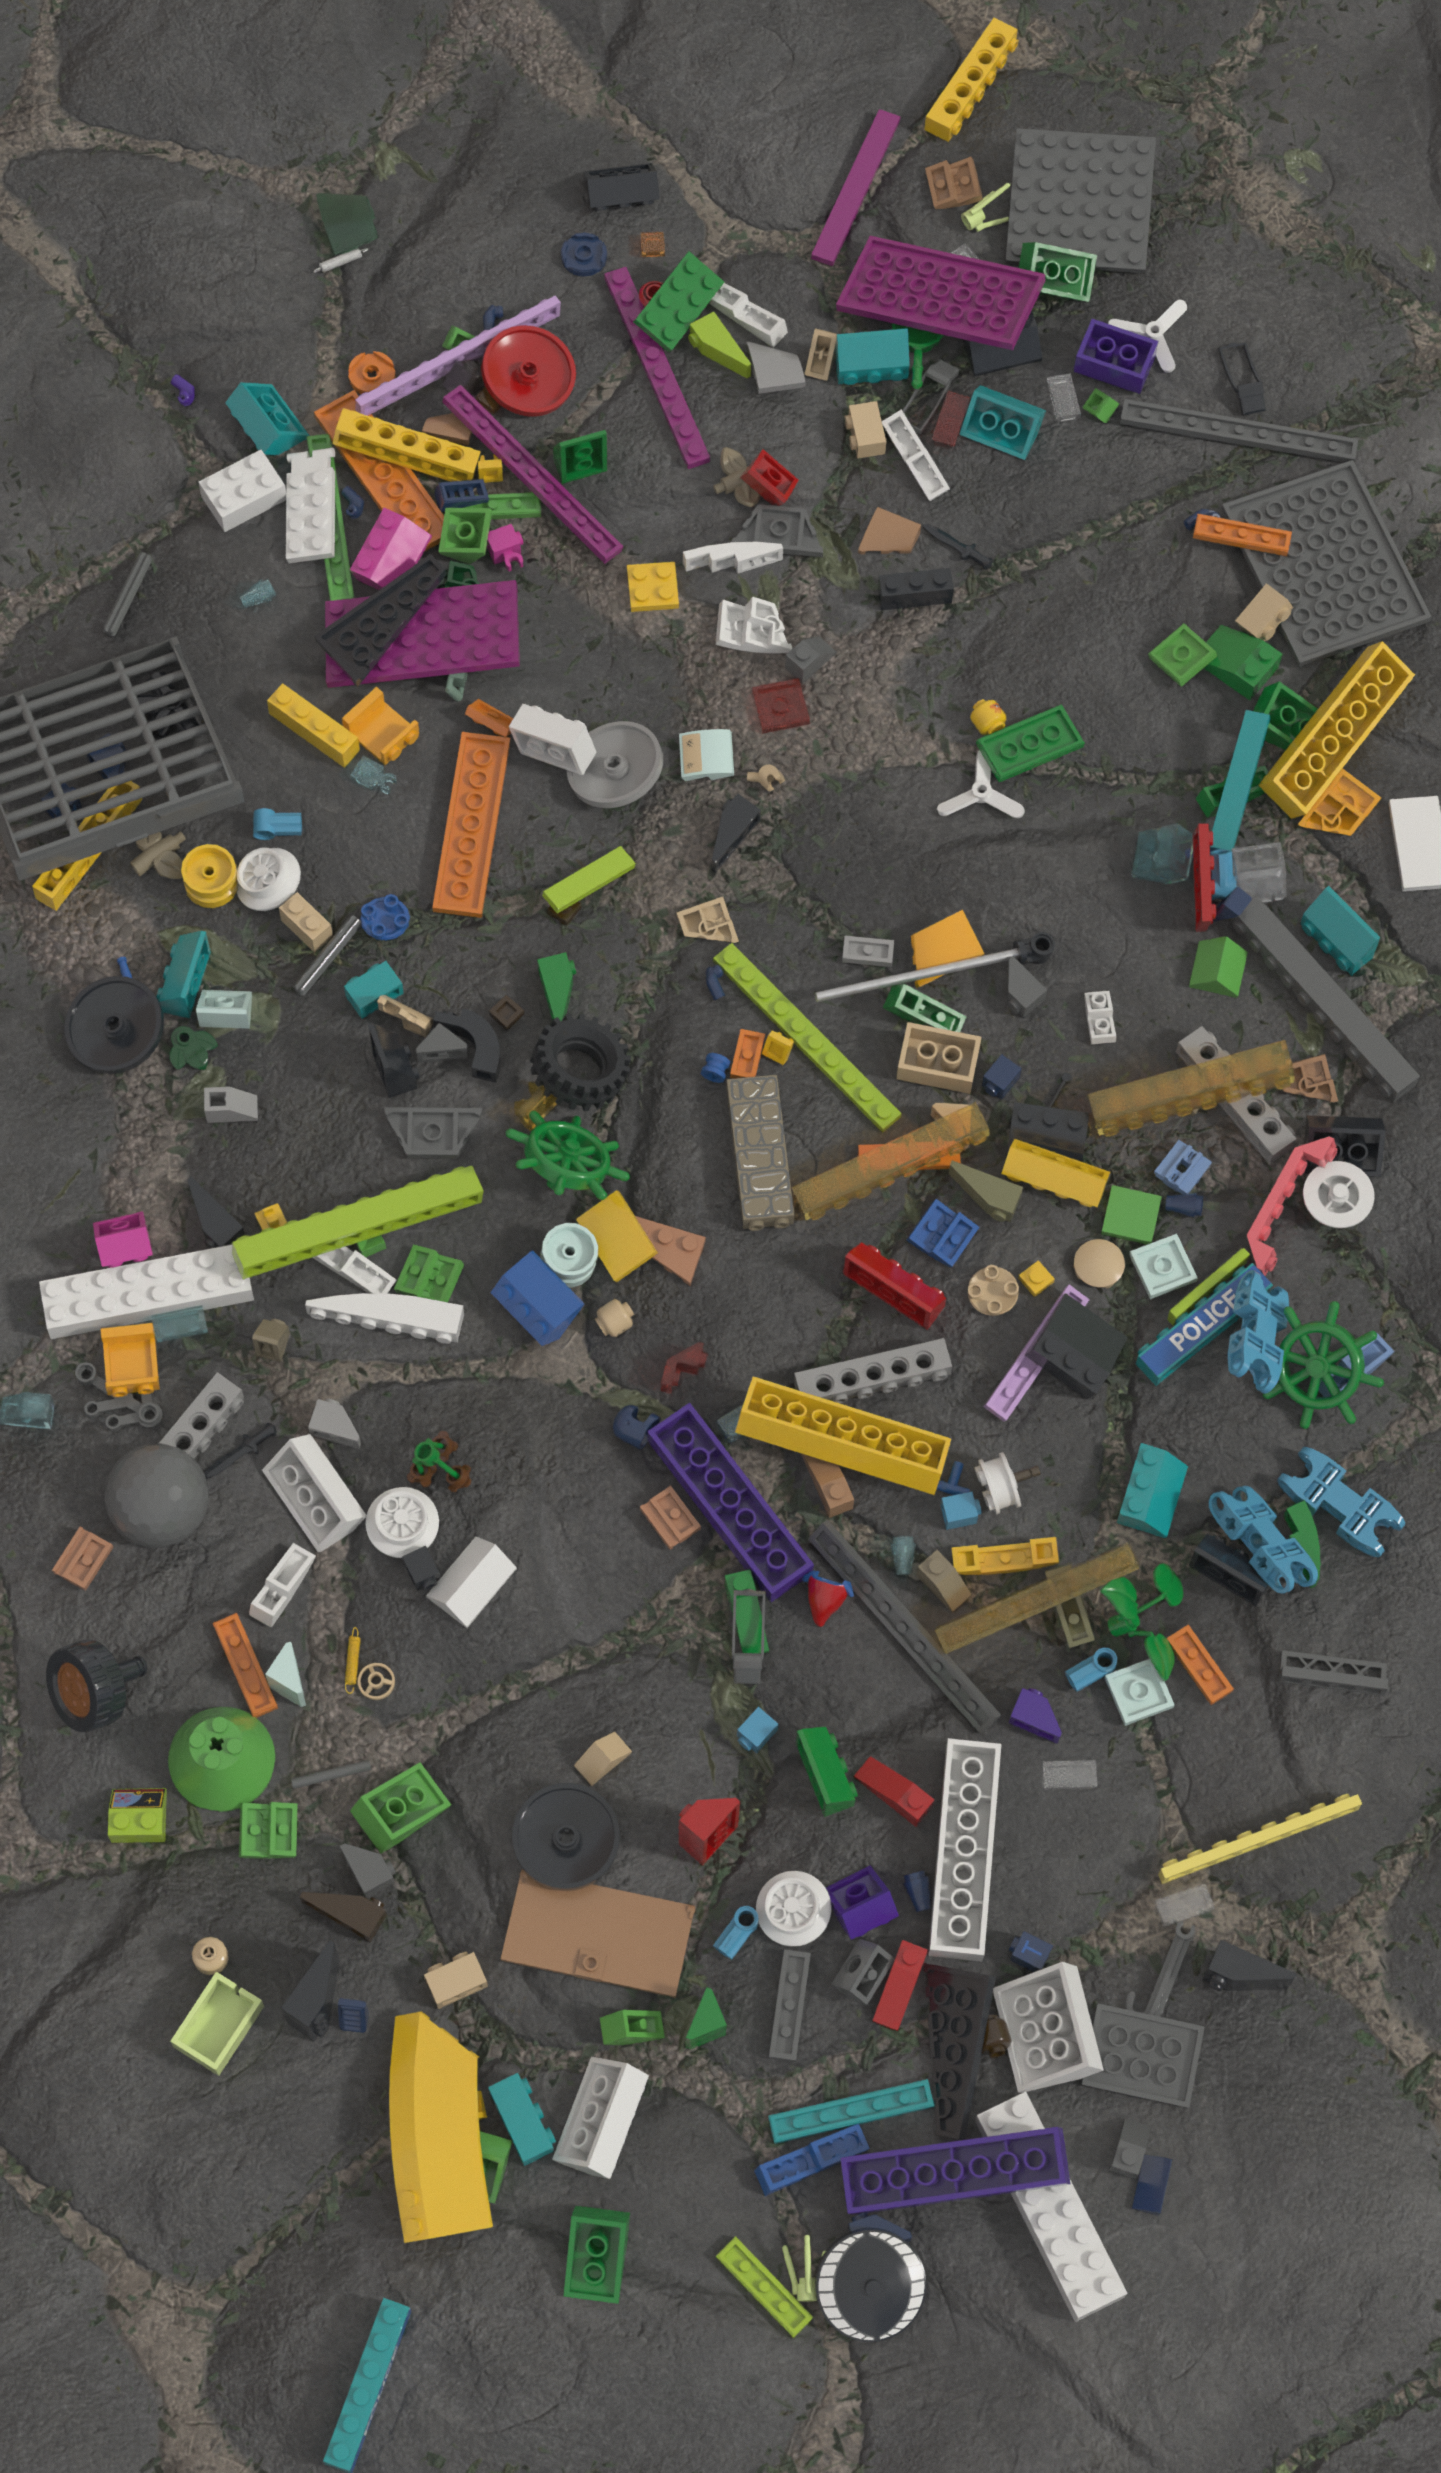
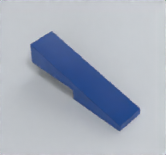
M859 2124L816 2140L806 2147L761 2164L754 2172L764 2195L767 2196L841 2163L842 2157L856 2156L868 2151L870 2148Z

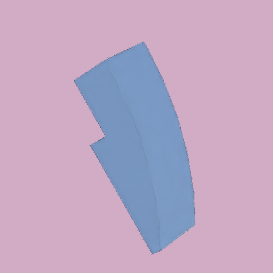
M1378 1333L1374 1341L1361 1348L1365 1363L1364 1373L1370 1375L1394 1353V1350ZM1349 1355L1344 1357L1338 1365L1351 1369ZM1331 1374L1340 1391H1342L1349 1379ZM1321 1379L1319 1392L1324 1397H1330L1331 1394Z

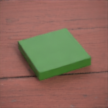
M1183 623L1155 647L1148 656L1182 687L1216 658L1217 653Z
M1112 1185L1101 1234L1142 1244H1151L1162 1196Z

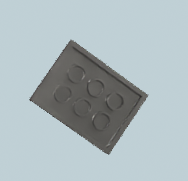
M1097 2003L1092 2027L1104 2070L1082 2078L1081 2085L1189 2108L1205 2026Z

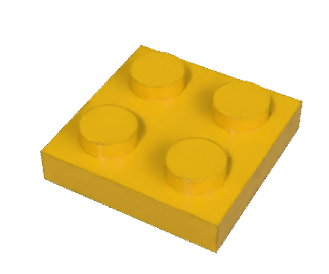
M675 562L627 565L631 612L679 609Z

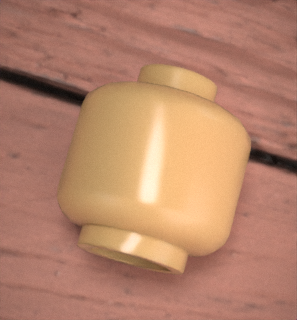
M613 1299L600 1307L596 1312L597 1318H595V1321L605 1336L609 1334L612 1337H617L633 1325L630 1317L634 1313L627 1302L621 1304L619 1300Z
M206 1937L196 1943L192 1951V1960L197 1970L201 1973L214 1975L216 1972L220 1973L227 1966L229 1959L228 1951L224 1943L218 1938Z

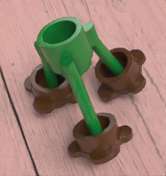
M440 1431L438 1436L432 1440L427 1438L425 1442H421L416 1446L414 1451L415 1458L412 1460L411 1473L407 1474V1480L410 1483H420L422 1487L430 1486L431 1478L437 1472L435 1466L437 1464L447 1472L446 1480L450 1484L449 1490L456 1492L459 1488H467L471 1484L469 1477L471 1467L467 1464L462 1467L460 1465L449 1467L444 1463L448 1460V1456L458 1449V1444L449 1438L448 1432Z

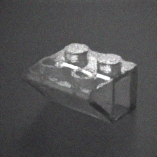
M1281 842L1232 848L1233 876L1236 880V887H1240L1251 898L1257 895L1262 902L1287 898L1286 868Z

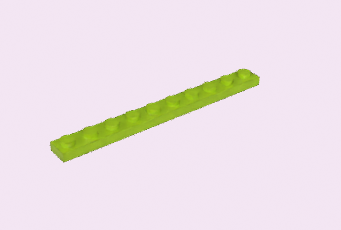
M732 943L713 958V962L716 965H720L722 971L789 1039H793L794 1044L882 1133L901 1118L902 1113Z

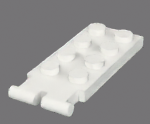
M334 448L313 450L312 457L309 456L308 451L287 454V461L289 464L291 463V473H287L286 560L288 563L335 557V471L331 467V458L335 457Z

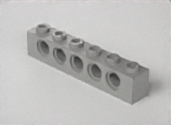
M1201 1026L1178 1042L1176 1053L1199 1081L1211 1088L1214 1099L1269 1165L1293 1149L1296 1142V1135L1289 1125L1285 1126L1280 1120L1278 1111L1265 1102L1262 1092L1249 1083L1246 1073L1234 1065L1231 1055L1219 1047L1215 1036L1210 1031L1207 1032ZM1207 1053L1212 1058L1204 1059L1201 1054ZM1223 1072L1228 1077L1221 1078L1216 1073ZM1240 1091L1244 1096L1237 1097L1232 1092ZM1248 1110H1256L1259 1115L1253 1116L1249 1114ZM1263 1129H1272L1275 1134L1269 1135Z
M942 1338L794 1373V1385L798 1391L843 1404L850 1398L858 1397L859 1399H864L872 1396L875 1392L883 1391V1393H890L896 1391L898 1387L905 1385L916 1387L921 1385L923 1381L931 1379L933 1381L944 1380L948 1375H951L952 1364L945 1339ZM926 1361L930 1366L923 1369L916 1363ZM901 1367L905 1372L903 1374H895L892 1368ZM874 1372L877 1373L880 1376V1378L877 1380H871L867 1377V1374ZM850 1378L854 1380L855 1384L846 1386L842 1383V1380ZM826 1384L830 1387V1390L821 1392L817 1389V1386Z
M217 1372L159 1443L178 1447L182 1442H189L191 1444L190 1447L183 1451L187 1452L192 1458H195L199 1452L203 1453L211 1444L212 1436L224 1429L228 1422L227 1418L231 1413H236L243 1405L244 1396L242 1389ZM220 1402L223 1404L219 1410L210 1409L213 1403ZM198 1422H205L207 1424L202 1430L194 1429Z

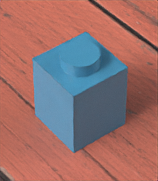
M972 1492L943 1497L941 1499L940 1507L946 1530L977 1524L978 1515L981 1514L979 1500H974Z
M758 1707L737 1729V1737L739 1738L737 1741L747 1751L752 1749L757 1754L778 1731V1723Z

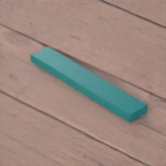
M1245 711L1213 825V846H1210V850H1231L1233 854L1269 725V714Z
M928 2079L769 2115L768 2119L774 2144L851 2127L856 2124L860 2125L934 2108V2102Z

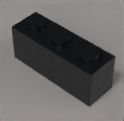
M943 568L879 575L877 590L880 609L882 611L952 603L954 587L951 569Z

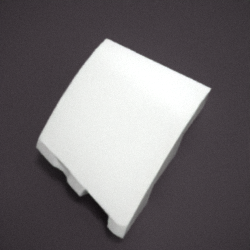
M752 597L746 606L722 600L719 604L716 645L756 653H788L792 650V645L787 643L783 633L785 628L778 617L779 613L775 603Z

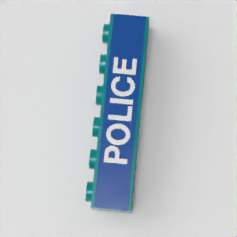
M1253 1263L1247 1268L1244 1266L1240 1267L1232 1275L1233 1279L1228 1283L1224 1281L1219 1284L1213 1291L1215 1294L1208 1299L1203 1297L1194 1306L1196 1308L1190 1314L1187 1312L1182 1314L1176 1320V1325L1170 1330L1168 1327L1157 1335V1341L1152 1345L1149 1343L1145 1344L1137 1352L1136 1365L1155 1386L1160 1384L1241 1318L1233 1313L1235 1293L1240 1280L1247 1272L1251 1270L1258 1272L1261 1275L1266 1291L1270 1293L1273 1287L1272 1283Z
M383 2298L323 2462L325 2465L347 2473L353 2472L410 2317V2307Z

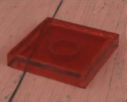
M799 678L752 687L751 692L762 734L810 724Z

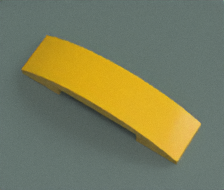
M1056 1537L1030 1539V1543L978 1548V1545L952 1547L953 1566L958 1574L1012 1573L1059 1564Z

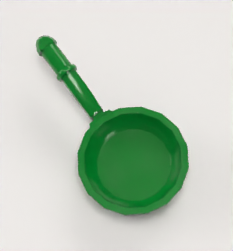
M891 323L892 330L908 329L909 352L914 353L911 384L914 389H920L923 384L922 353L932 350V347L935 345L937 346L944 335Z

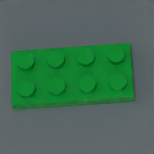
M688 251L633 323L669 353L690 328V324L696 320L721 288L724 281Z

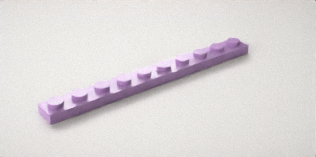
M556 296L544 299L538 305L521 311L517 316L509 320H503L498 326L482 331L471 340H465L459 346L449 351H443L438 357L422 362L417 368L401 373L399 377L390 382H384L378 388L362 393L355 399L356 412L368 416L482 357L491 340L507 328L521 325L539 327L559 317L561 302Z

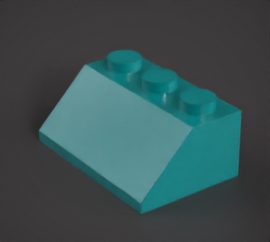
M908 329L837 334L835 364L838 384L853 385L860 382L876 383L884 380L900 381L908 379L910 366Z
M240 382L225 402L231 410L232 416L240 422L244 432L256 444L257 450H262L265 455H280L306 440L307 436H310L272 384Z
M980 385L974 390L959 435L1025 460L1038 435L1046 410Z
M1330 886L1326 887L1305 911L1300 923L1303 931L1308 936H1312L1319 943L1320 948L1336 960L1339 968L1347 971L1350 975H1353L1373 958L1380 937Z
M206 931L180 935L177 944H173L170 953L172 958L170 966L167 965L164 970L163 980H165L163 988H159L157 992V999L161 1004L163 1013L190 1019L211 954Z
M1141 1443L1117 1523L1167 1538L1188 1466L1166 1450Z

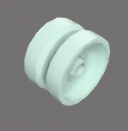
M564 1223L555 1226L547 1233L542 1244L540 1258L569 1288L582 1285L591 1277L598 1257V1244L594 1235L587 1228L576 1223Z

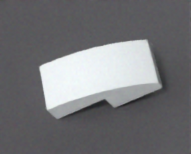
M1110 992L1084 993L1091 1044L1116 1042Z

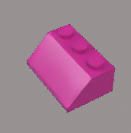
M383 508L350 571L358 581L380 590L418 563L432 536L406 517Z

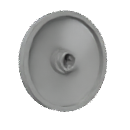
M628 721L612 722L599 726L589 732L597 753L585 773L580 775L567 770L568 781L579 799L598 808H616L636 801L653 787L662 771L663 752L655 735L643 725Z

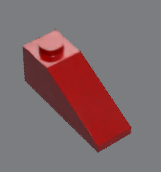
M871 1756L854 1775L857 1781L915 1827L933 1807L934 1799L916 1784Z
M902 1940L872 2022L898 2032L926 1958L927 1949Z

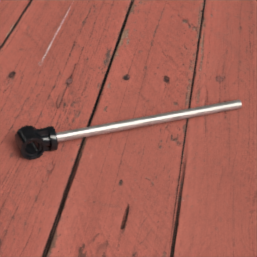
M1038 932L1031 938L1014 941L1013 949L819 991L815 992L816 1002L1003 962L1009 960L1012 956L1022 965L1032 962L1043 964L1049 960L1055 947V940L1049 933ZM1036 945L1043 946L1046 951L1038 950Z

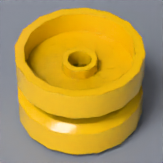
M205 844L195 847L184 858L181 869L187 896L195 904L204 908H216L227 904L233 899L238 890L237 869L233 856L226 849L218 845Z

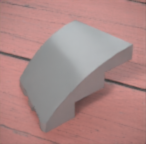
M746 342L758 394L805 387L803 369L796 354Z

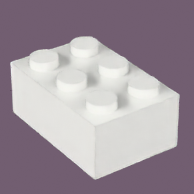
M262 450L199 481L201 497L224 532L286 501L285 484Z
M522 704L509 725V729L521 754L580 775L585 773L597 753L584 723L579 720L572 721L566 719L558 713L546 712L535 705Z

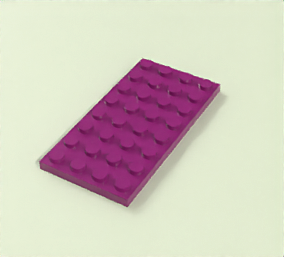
M869 236L836 303V308L840 312L1013 350L1046 279L1043 273Z
M516 580L435 589L361 684L520 667L518 590ZM369 597L325 601L326 628ZM326 653V684L328 688L355 685Z

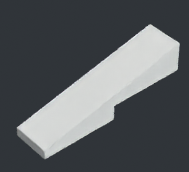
M725 283L709 302L713 307L772 348L788 333L784 319L749 302L748 296L745 293Z
M902 409L883 420L884 430L929 502L950 490Z
M347 1247L312 1257L369 1294H387L397 1281L356 1250L353 1252Z

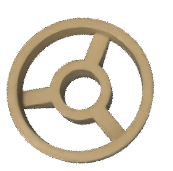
M372 1663L365 1666L358 1676L360 1692L371 1700L386 1698L391 1694L395 1686L392 1670L381 1663ZM373 1667L386 1669L390 1673L392 1680L384 1679L383 1675L380 1672H375ZM369 1669L371 1673L368 1677L369 1686L364 1692L361 1687V1678L364 1672ZM375 1676L381 1678V1682L377 1685L371 1682ZM384 1684L391 1685L390 1689L381 1696L369 1695L373 1689H379Z

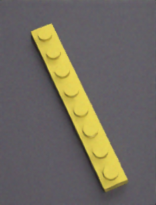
M1344 1794L1334 1799L1335 1803L1328 1806L1325 1803L1310 1808L1311 1812L1307 1814L1294 1813L1286 1817V1821L1276 1824L1274 1821L1261 1827L1262 1831L1254 1834L1251 1831L1241 1833L1236 1836L1237 1840L1227 1843V1840H1223L1212 1845V1849L1203 1852L1202 1849L1189 1853L1187 1855L1188 1859L1180 1862L1177 1859L1167 1861L1162 1864L1163 1868L1160 1869L1158 1876L1162 1884L1355 1812L1359 1810L1362 1802L1358 1794L1352 1797L1349 1794Z

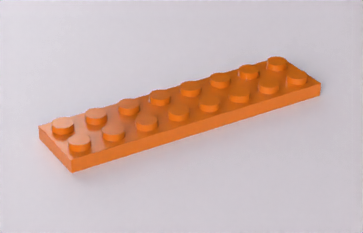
M355 390L314 411L315 419L325 433L329 435L332 443L343 408L356 411L355 399L359 396ZM335 445L381 512L383 508L389 509L406 517L428 532L432 538L424 552L440 543L444 515L411 469Z
M462 732L432 907L433 912L482 918L509 755V737Z

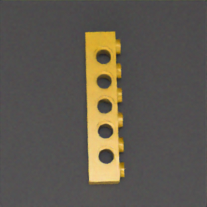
M996 18L992 19L926 115L924 130L949 142L953 135L959 133L964 118L968 119L970 117L975 102L981 101L986 86H990L993 83L997 70L1004 67L1007 55L1015 51L1019 42L1017 40L1018 29Z
M345 408L341 412L333 439L334 445L450 482L472 480L480 456V451L470 447L461 446L448 440L439 439L423 432H417L401 425H395Z
M132 781L107 789L97 803L139 789L140 786ZM143 798L86 817L78 827L79 832L131 815ZM101 853L42 873L32 886L35 898L57 911Z

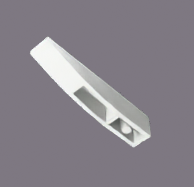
M361 1293L306 1300L305 1304L307 1314H310L315 1319L324 1320L326 1317L346 1325L352 1322L360 1324L366 1329L378 1327L392 1334L404 1332L418 1339H425L426 1337L436 1338L438 1342L445 1344L451 1342L458 1343L464 1317L463 1305L397 1294Z

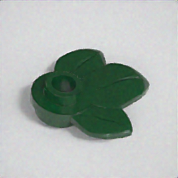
M180 1026L171 1035L173 1047L169 1053V1059L176 1070L181 1069L187 1063L195 1069L204 1071L208 1064L207 1051L217 1048V1041L206 1031L194 1032L187 1026ZM185 1034L188 1036L189 1040L187 1042L180 1041L179 1036Z

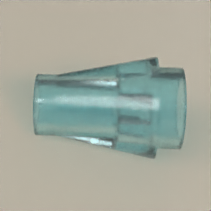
M267 578L263 581L260 579L239 597L245 608L272 601V598L277 596Z
M910 1536L893 1537V1543L890 1546L896 1575L912 1574L911 1569L916 1543H914L913 1537Z

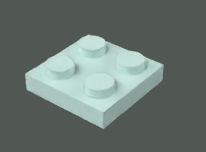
M1177 1234L1130 1251V1258L1150 1299L1197 1282V1275Z
M1150 1659L1112 1672L1104 1677L1124 1726L1174 1708V1702L1165 1681L1163 1682Z

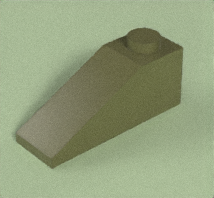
M952 1160L949 1175L993 1219L1011 1223L1020 1201L1023 1187Z
M1072 1562L1047 1569L1045 1574L1069 1648L1094 1641L1095 1638Z

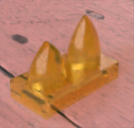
M535 1081L528 1082V1089L532 1096L528 1100L514 1102L516 1115L521 1120L523 1126L530 1131L536 1126L529 1118L531 1111H537L544 1118L557 1105L555 1103L557 1098L552 1094L546 1097L543 1094L546 1088L543 1085L537 1087Z

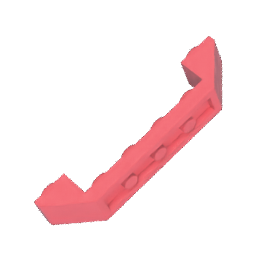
M1330 1136L1294 1148L1247 1234L1256 1266L1264 1276H1266L1268 1271L1271 1272L1277 1263V1255L1274 1248L1262 1243V1240L1266 1241L1271 1232L1270 1225L1274 1218L1278 1219L1283 1210L1282 1203L1286 1197L1292 1195L1295 1188L1294 1181L1298 1175L1301 1176L1307 1167L1306 1160L1325 1168L1328 1161L1332 1162L1335 1158L1337 1148L1334 1138Z

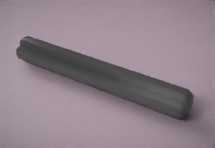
M139 553L104 624L103 630L106 635L112 637L116 635L150 566L152 559L149 554Z
M351 915L294 984V990L299 995L304 996L360 928L361 921L357 917Z

